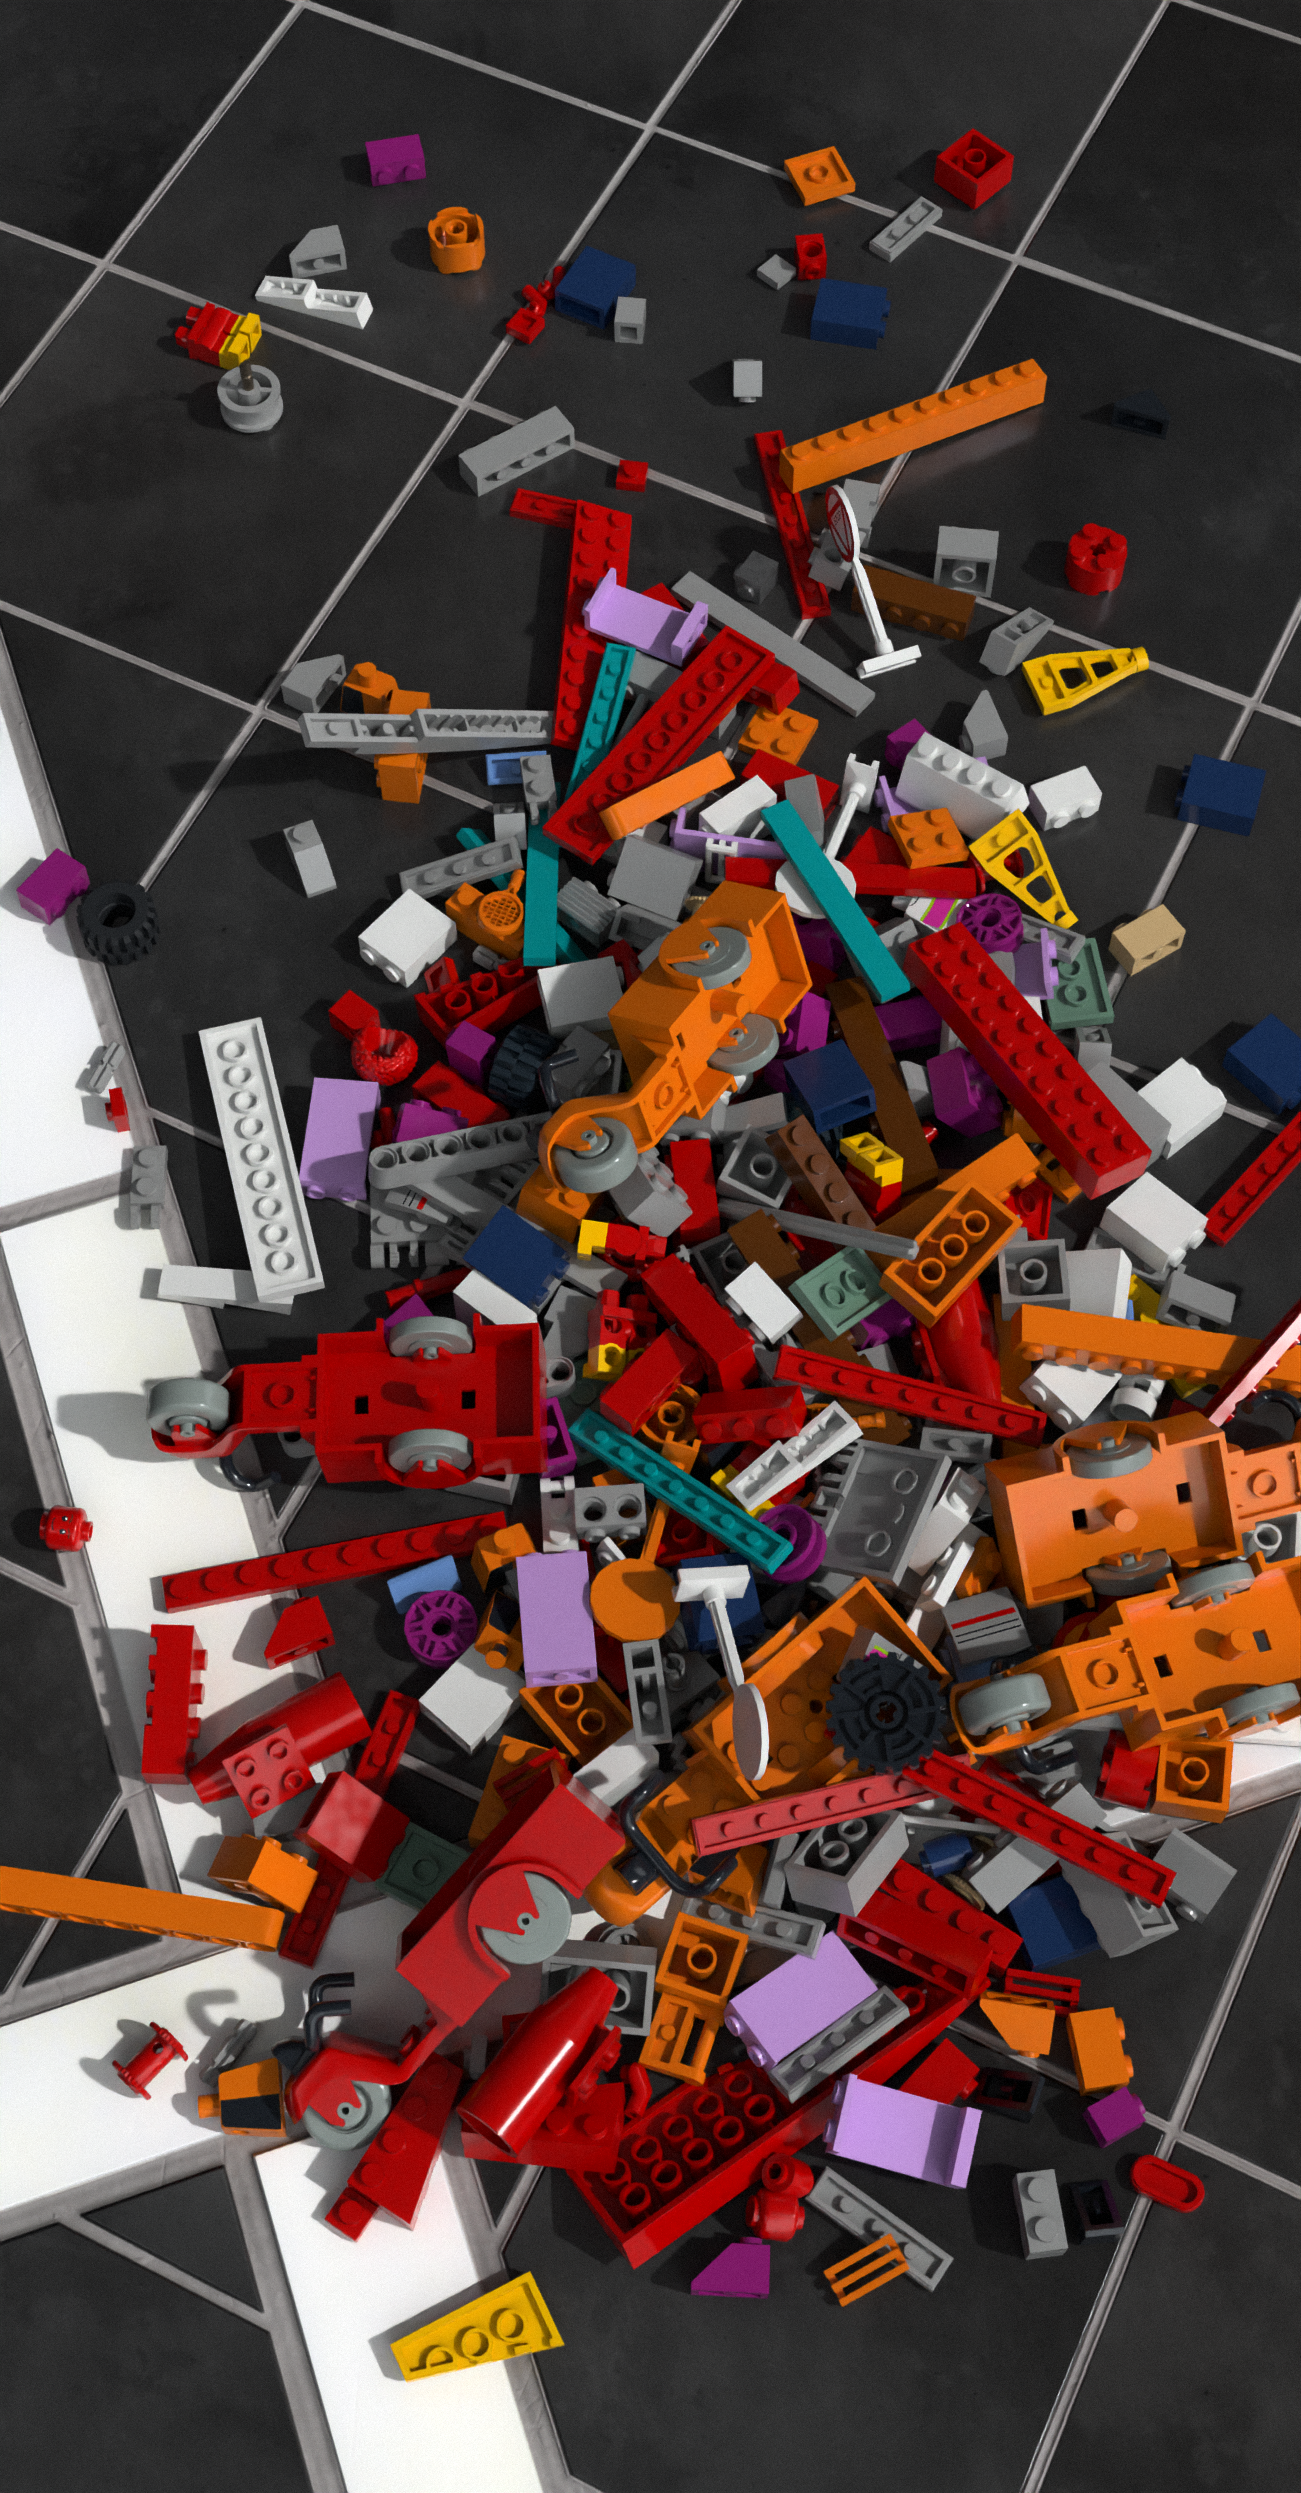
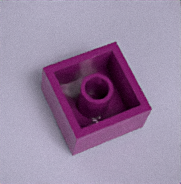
M959 1046L927 1060L936 1118L969 1139L1003 1125L1001 1118L1003 1106L997 1095L996 1084L977 1062L974 1055Z

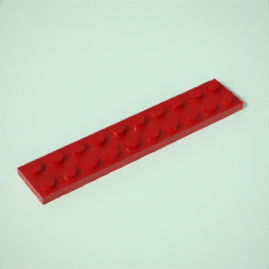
M577 499L573 509L550 743L551 745L577 752L606 643L621 645L617 641L586 630L585 616L582 615V609L585 601L588 598L591 599L595 594V588L600 577H605L611 567L616 569V585L626 588L632 515Z
M726 625L542 827L543 835L593 866L613 843L599 813L675 774L775 662V654Z

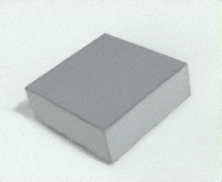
M777 254L757 269V277L776 290H779L796 276V268Z

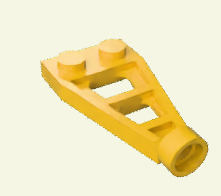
M1142 646L1134 649L1122 648L1049 654L1022 662V672L1043 716L1072 708L1125 677L1148 670L1149 668L1148 656ZM1110 662L1114 671L1098 678L1091 664ZM1065 668H1080L1087 680L1076 688L1068 689L1059 671Z
M1019 808L968 846L987 873L1048 922L1068 929L1078 921L1074 913L1069 910L1038 833ZM1020 847L1027 848L1034 861L1033 872L1025 878L1015 877L1004 867V859ZM1038 876H1043L1052 890L1051 898L1044 903L1038 902L1026 889L1027 884ZM1060 911L1065 913V915L1055 921L1056 913Z

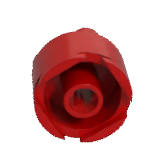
M1094 523L1084 525L1083 529L1075 533L1068 545L1064 572L1069 579L1068 583L1071 587L1080 593L1092 596L1099 595L1101 591L1108 590L1109 593L1116 589L1122 580L1127 557L1126 538L1109 528L1100 527Z
M1110 1729L1106 1745H1104L1099 1764L1102 1768L1100 1776L1096 1780L1093 1797L1144 1811L1150 1795V1791L1146 1790H1149L1151 1780H1154L1160 1745L1132 1752L1125 1731Z

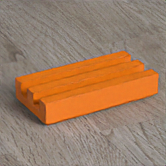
M889 2233L823 2272L830 2281L831 2287L839 2298L841 2306L844 2307L907 2271L910 2267L892 2233ZM889 2245L892 2251L840 2281L838 2280L836 2273L881 2247ZM896 2258L898 2266L846 2295L843 2290L844 2287Z

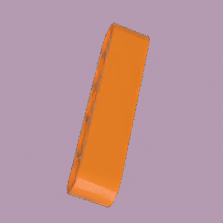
M719 751L600 812L599 816L614 842L729 783L736 777L722 751Z

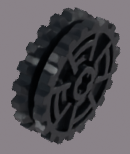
M878 1652L870 1653V1661L863 1662L860 1658L854 1660L853 1670L843 1669L839 1673L841 1683H832L829 1691L834 1699L826 1701V1713L832 1715L830 1719L826 1720L828 1731L835 1732L836 1734L832 1738L835 1749L843 1747L845 1750L843 1759L848 1763L856 1760L858 1762V1770L864 1773L869 1767L875 1769L876 1776L881 1777L884 1776L886 1770H892L894 1776L902 1775L903 1768L906 1766L914 1771L919 1768V1759L921 1757L927 1760L932 1757L934 1752L931 1747L932 1744L940 1745L943 1734L938 1729L946 1727L947 1716L941 1713V1710L946 1708V1699L937 1695L941 1685L937 1679L932 1681L928 1679L930 1670L926 1666H922L919 1669L914 1666V1658L909 1656L903 1661L898 1660L896 1652H889L887 1658H880ZM887 1705V1710H889L890 1706L894 1708L895 1712L892 1716V1722L885 1723V1718L882 1722L876 1718L880 1715L879 1707Z

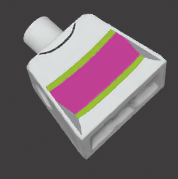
M894 896L892 907L904 911V918L912 919L921 939L956 924L957 913L962 905L970 899Z

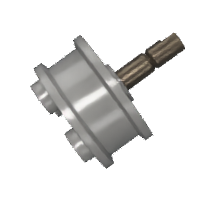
M248 358L241 362L239 367L228 371L219 381L217 393L221 403V414L224 421L231 428L246 433L267 431L280 419L283 413L280 382L271 370L259 365H251Z

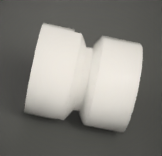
M1124 1374L1119 1380L1120 1388L1115 1391L1110 1412L1119 1420L1152 1422L1157 1409L1156 1401L1161 1398L1166 1380L1156 1379L1150 1374Z

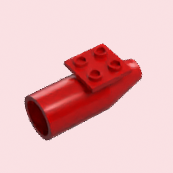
M978 1276L930 1329L916 1318V1330L911 1331L913 1342L911 1352L915 1366L920 1365L921 1381L1002 1401L1000 1342L980 1277Z
M338 1671L244 1721L191 1768L187 1775L203 1805L240 1796L251 1819H254L317 1785L309 1768L372 1735V1731L345 1678Z
M589 1966L530 2012L456 2107L462 2119L494 2147L516 2158L564 2094L567 2096V2105L572 2109L579 2100L585 2103L598 2086L596 2084L599 2078L598 2074L602 2069L608 2073L621 2055L619 2051L622 2044L619 2042L622 2030L616 2025L612 2030L604 2026L619 1990L617 1985L603 1972Z

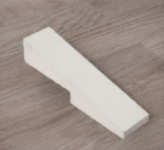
M265 276L255 294L257 301L362 330L373 311L367 293L318 289L315 281L309 279Z
M163 1264L157 1297L223 1309L224 1304L290 1315L294 1295L259 1303L252 1271Z
M834 1401L802 1428L799 1436L792 1437L784 1445L778 1440L728 1483L726 1487L750 1512L863 1435L852 1417Z

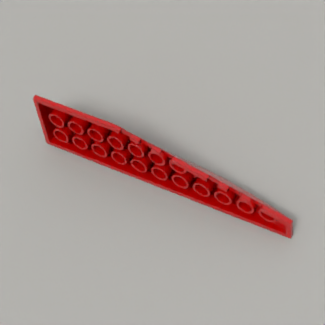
M985 1976L970 2000L924 1979V1982L913 1987H906L904 1985L892 1990L908 2007L910 2016L792 2104L770 2081L764 2069L757 2067L751 2059H747L734 2066L732 2062L724 2064L717 2068L718 2073L705 2078L703 2086H694L685 2082L645 2110L641 2120H631L625 2124L622 2130L614 2174L565 2168L564 2170L613 2244L632 2269L635 2270L762 2178L763 2165L770 2156L776 2153L792 2156L823 2133L828 2118L833 2120L836 2104L831 2102L834 2085L837 2080L842 2081L843 2075L851 2073L858 2075L857 2079L882 2085L969 2007L991 1985V1981ZM801 2045L796 2050L791 2052L789 2055L781 2059L778 2062V2064L785 2060L787 2057H789L791 2054H793L795 2051H797L799 2048H801L803 2045Z

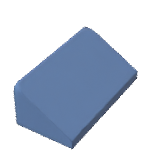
M546 751L485 755L488 785L522 783L520 757L546 755Z
M452 1555L445 1556L387 1581L389 1594L398 1614L408 1612L411 1605L424 1594L435 1590L457 1592L462 1589Z

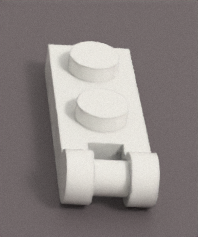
M574 1475L564 1476V1480L551 1481L550 1478H540L544 1555L556 1554L568 1549L579 1552L575 1519ZM565 1493L564 1498H552V1494Z

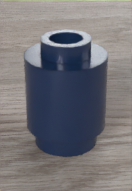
M955 1831L923 1842L924 1850L918 1852L925 1874L932 1871L934 1878L966 1867V1863L974 1856L965 1832L956 1834Z

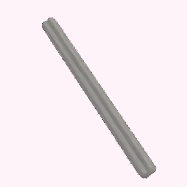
M726 1197L721 1198L718 1204L719 1216L742 1221L761 1208L766 1216L771 1213L773 1214L782 1231L907 1260H914L919 1252L917 1242L912 1239Z

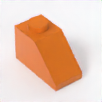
M988 1990L980 1994L978 1997L979 2006L1011 2049L1017 2050V2053L1021 2056L1038 2058L1040 2054L1049 2055L1055 2017L1053 2001Z

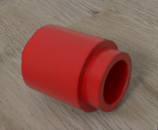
M783 2153L773 2154L766 2160L762 2168V2181L765 2187L774 2193L796 2195L799 2199L807 2195L813 2188L814 2176L809 2165Z

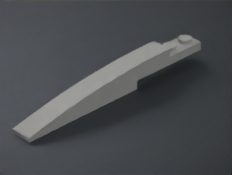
M416 709L411 715L303 713L298 718V723L305 747L353 748L354 754L432 753L550 744L554 711Z

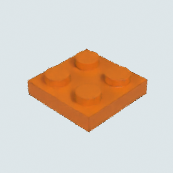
M835 146L784 160V170L804 206L855 191L856 183Z
M759 707L738 742V750L754 755L759 748L796 765L818 728V720L787 707L780 715H776L764 707Z
M947 808L889 817L888 827L910 869L967 860L970 851Z

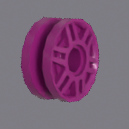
M997 893L979 895L962 905L956 915V923L961 921L987 954L994 951L1012 952L1014 954L1024 941L1022 912L1018 904L1008 896Z
M794 1504L778 1505L760 1515L757 1519L759 1522L791 1542L794 1548L772 1575L761 1569L763 1573L776 1583L782 1584L802 1581L814 1573L823 1561L827 1549L826 1534L821 1525L812 1519L806 1510Z
M435 1590L422 1595L411 1605L405 1616L404 1632L411 1653L421 1664L432 1669L448 1670L475 1642L479 1625L473 1606L464 1596L453 1591ZM446 1624L451 1627L446 1635L438 1636L433 1633L438 1625Z

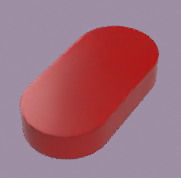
M1144 2155L1139 2157L1130 2168V2183L1139 2194L1177 2212H1192L1203 2202L1205 2191L1201 2180L1196 2175L1153 2155Z

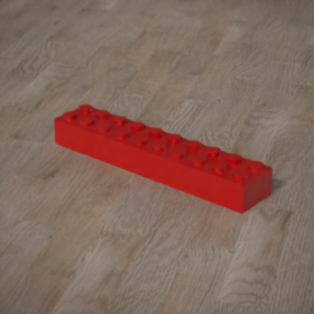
M961 921L908 944L902 967L903 971L968 1051L975 1056L977 1062L1090 1200L1144 1174L1152 1150Z

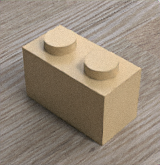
M1162 904L1153 910L1149 908L1143 911L1136 920L1128 924L1122 923L1117 926L1112 932L1108 950L1128 974L1132 976L1181 948L1186 930Z

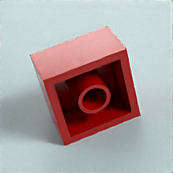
M972 128L937 156L934 182L975 210L1011 181L1014 155Z

